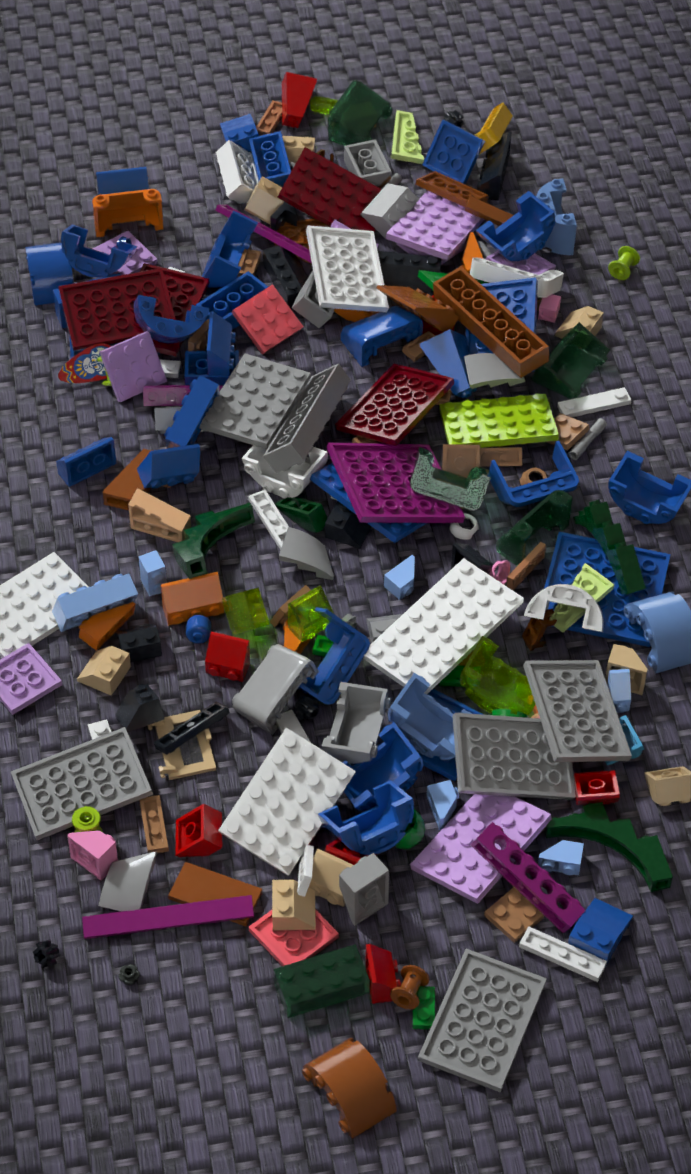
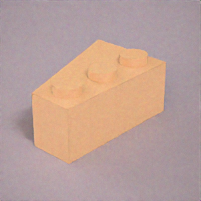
M138 488L128 504L131 529L175 542L185 540L184 530L191 528L190 515Z

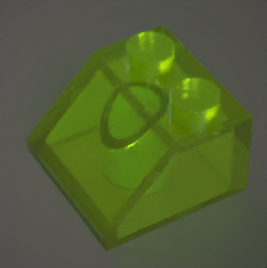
M320 585L288 604V628L301 642L312 639L317 633L325 630L329 623L328 619L315 611L316 607L327 609L334 614Z
M259 587L222 598L233 636L270 625Z

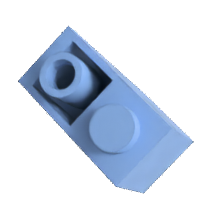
M562 840L539 854L538 865L548 872L555 871L566 875H579L584 843Z

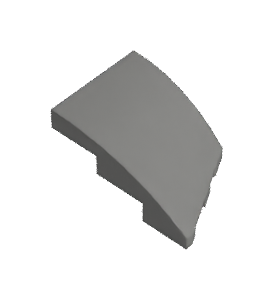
M478 353L464 356L471 389L487 384L490 387H495L505 383L512 386L526 382L524 377L520 378L495 354Z
M288 527L279 554V561L295 563L298 569L316 572V577L333 580L334 575L325 545L301 530Z
M150 852L112 862L104 882L98 906L121 912L142 909L157 852Z

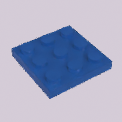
M442 119L422 165L466 185L485 140Z

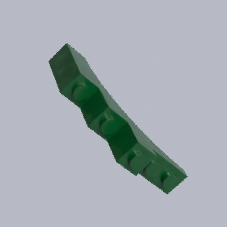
M600 499L589 502L590 506L584 507V510L578 511L579 515L573 516L575 524H580L587 528L601 545L612 566L621 594H630L646 589L634 545H626L621 524L613 523L608 503L600 502Z
M247 503L218 513L210 511L195 516L197 526L185 529V540L172 544L177 564L189 579L207 574L204 560L207 552L225 535L255 522L252 505Z
M603 802L584 805L581 814L573 813L566 817H554L544 828L546 838L578 837L598 842L615 850L636 867L644 878L650 892L671 888L673 876L658 836H643L637 839L630 818L624 820L617 819L610 822Z

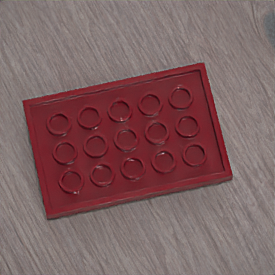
M305 147L277 198L330 227L333 221L336 220L354 230L375 232L376 229L360 214L382 189Z
M144 263L140 272L162 268L175 318L178 321L185 322L187 310L191 311V305L196 306L197 303L202 301L209 286V278ZM152 339L156 352L175 357L183 343L182 341L168 344Z
M162 268L58 286L73 351L86 349L99 343L113 344L123 342L144 333L134 315V301L138 295L156 298L153 316L176 320Z
M393 364L335 424L336 430L397 446L454 385V378Z

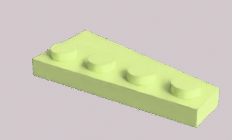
M396 110L391 159L423 164L424 156L421 154L422 149L418 142L419 137L416 134L413 114Z
M586 563L572 584L590 594L597 603L614 589V584ZM558 603L554 609V615L549 620L557 619L556 624L553 626L561 632H565L585 614L586 609Z

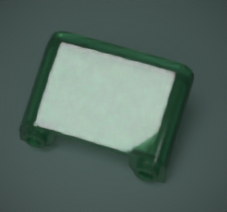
M353 80L330 111L328 117V140L345 146L372 140L370 131L382 116V118L387 119L388 116H391L393 112L391 103L361 81Z
M578 322L551 351L549 361L538 367L530 379L569 399L572 397L577 398L582 392L580 389L582 383L598 364L602 366L608 359L606 355L610 352V349Z
M419 447L410 479L412 490L469 510L480 508L491 479L490 471L482 467H473L466 478L432 467L434 463L433 453Z
M562 490L553 491L497 540V552L518 566L526 557V541L541 527L549 531L553 527H560L564 531L569 526L573 497Z

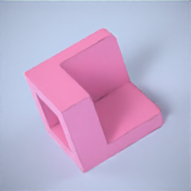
M552 294L542 298L538 319L555 323L560 309L561 296Z

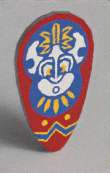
M99 343L84 349L65 363L58 373L59 380L67 383H86L106 379L107 375L103 361L98 362L97 358L101 356L100 351L111 346Z

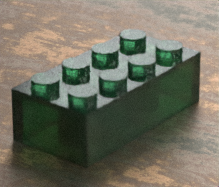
M356 944L273 969L274 983L287 1018L370 993V979Z

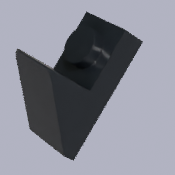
M284 202L270 216V226L274 231L284 226L286 222L297 226L295 207Z

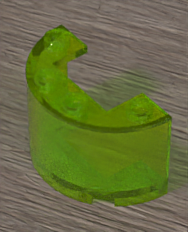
M482 636L460 675V683L467 689L465 691L466 695L475 704L489 713L496 709H510L512 714L517 715V711L529 715L535 706V701L527 676L520 673L517 669L510 667L501 659L494 657L493 654L499 646L492 640Z

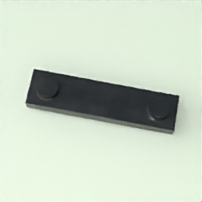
M219 702L211 704L155 741V748L166 755L174 752L176 748L214 723L222 720L223 717L230 713L228 707Z

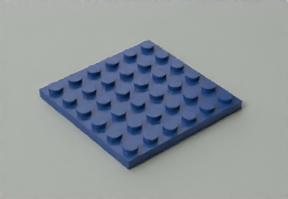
M559 532L544 589L558 584L572 585L575 577L581 572L583 565L586 563L614 584V589L598 602L603 614L604 630L599 632L582 628L585 614L567 630L650 647L649 641L645 639L642 626L638 624L637 620L635 624H631L629 618H626L624 614V607L628 603L662 594L671 554L634 547L646 589L630 594H621L612 566L599 542L593 538ZM550 602L548 609L554 610L558 603Z

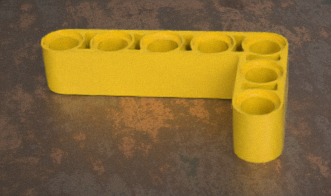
M504 102L491 111L481 131L475 134V136L485 140L480 154L501 139L513 117Z

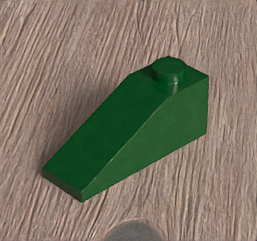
M298 497L282 498L275 504L279 511L303 529L317 533L323 530L328 519L320 503Z

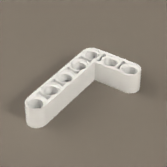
M473 258L470 275L473 278L489 283L536 277L538 280L537 297L541 298L560 291L564 275L563 272L558 270H548L537 275L482 258Z

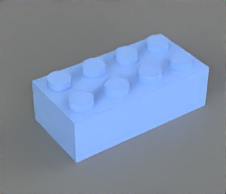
M129 573L126 575L117 574L111 580H100L94 586L88 588L83 586L74 593L69 594V592L59 595L52 613L60 631L63 632L80 626L85 619L88 620L92 615L134 602L138 592Z

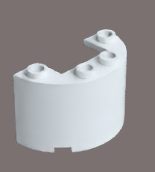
M253 445L242 457L245 471L266 492L273 493L282 498H293L298 496L311 482V475L324 467L328 459V452L313 447L304 463L301 465L296 464L285 472L282 470L278 473L274 472L263 457L267 449Z
M558 584L543 589L531 599L524 613L526 617L544 620L545 611L549 608L550 602L584 608L586 611L582 628L599 632L604 630L603 614L598 603L586 591L573 585Z

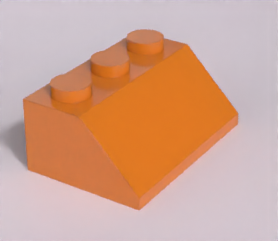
M218 572L161 584L162 605L168 626L187 622L194 615L209 617L224 613V600Z

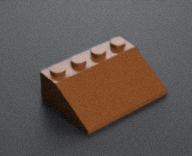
M377 285L376 287L400 307L419 316L422 321L441 332L452 329L459 319L454 314L455 310L449 305L445 306L443 302L418 288L414 290L410 287Z

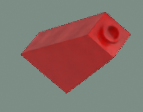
M286 72L282 81V125L293 128L299 127L317 78Z

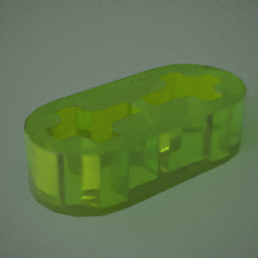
M316 96L311 98L310 108L314 112L336 115L339 113L340 102L335 99Z

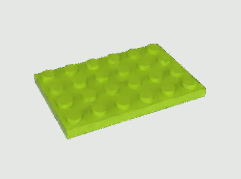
M538 393L527 396L518 395L516 397H500L474 401L465 400L463 402L439 404V411L448 444L480 445V448L559 440V433L546 394Z

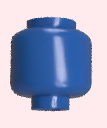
M203 615L190 617L186 624L188 640L197 644L207 642L211 634V621Z

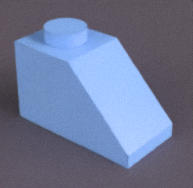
M413 555L384 575V587L399 600L410 595L414 590L415 557Z
M609 670L607 686L616 712L623 713L629 711L631 704L630 670Z
M451 780L427 786V799L439 830H442L456 809L457 799H459L458 789L453 787Z

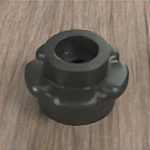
M124 965L119 970L118 977L125 985L135 984L140 977V972L135 965Z

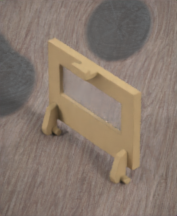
M196 710L164 717V720L148 725V729L152 730V726H155L158 739H160L201 711ZM209 728L176 748L174 752L167 755L162 752L166 767L159 766L161 778H165V774H168L169 780L216 770L209 740H212Z

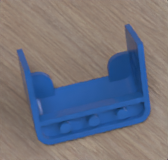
M233 210L215 241L202 277L209 278L208 288L224 287L239 277L238 273L241 267L238 264L243 251L249 249L252 242L249 239L258 222Z
M556 441L552 456L558 471L553 472L548 478L522 486L508 487L496 461H491L488 478L502 503L521 507L574 491L577 488L579 478L560 441Z
M316 607L315 611L329 620L325 629V635L333 642V645L317 668L319 672L314 679L307 677V683L304 684L302 682L298 690L313 696L321 703L330 705L338 699L341 694L338 691L340 683H348L363 659L364 654L368 651L370 642L365 635L329 610Z

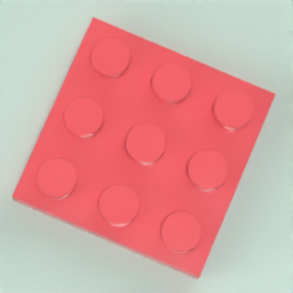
M273 284L231 312L262 355L304 327Z
M316 909V930H273L272 910L249 926V932L289 974L339 938V933Z

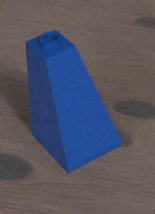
M449 329L420 343L421 349L438 373L454 378V385L450 388L454 395L467 398L477 391V388L471 389L464 359V356L469 355L464 335Z

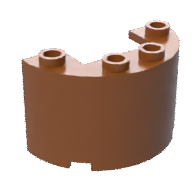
M349 1038L305 1064L302 1074L315 1087L318 1086L320 1089L323 1088L325 1090L329 1103L332 1106L335 1105L340 1111V1121L338 1123L341 1130L345 1134L348 1133L353 1139L397 1112L393 1093L391 1091L387 1092V1080L374 1058L359 1041L353 1043V1038Z

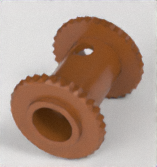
M406 965L401 969V976L404 979L401 987H395L391 990L390 997L401 1008L415 1009L420 1002L416 993L420 986H427L430 979L429 975L422 968L415 965Z

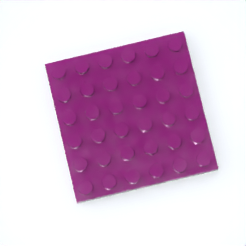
M328 443L327 451L360 522H464L465 516L430 445L398 444L394 446L375 443Z

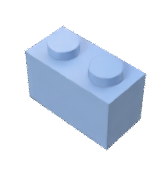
M155 550L139 556L141 582L149 596L161 594V584L167 583L165 565Z

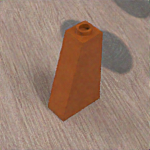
M142 449L104 489V505L129 511L128 504L137 488L149 493L151 487L144 488L137 468L150 451L154 450Z

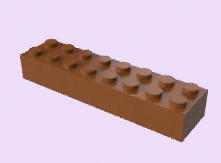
M461 266L433 282L434 298L443 302L445 306L449 305L455 310L454 314L459 317L458 320L520 378L549 361V346Z

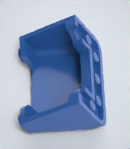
M393 306L387 312H379L344 326L341 331V341L360 366L363 367L369 364L368 359L372 354L374 356L377 355V348L405 338L407 342L413 341L423 335V321L414 313L400 306Z

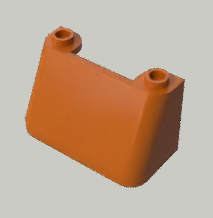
M156 189L103 194L93 198V218L96 237H105V231L108 228L112 230V224L145 220L146 226L152 224L155 227V231L164 230L162 200L160 192Z

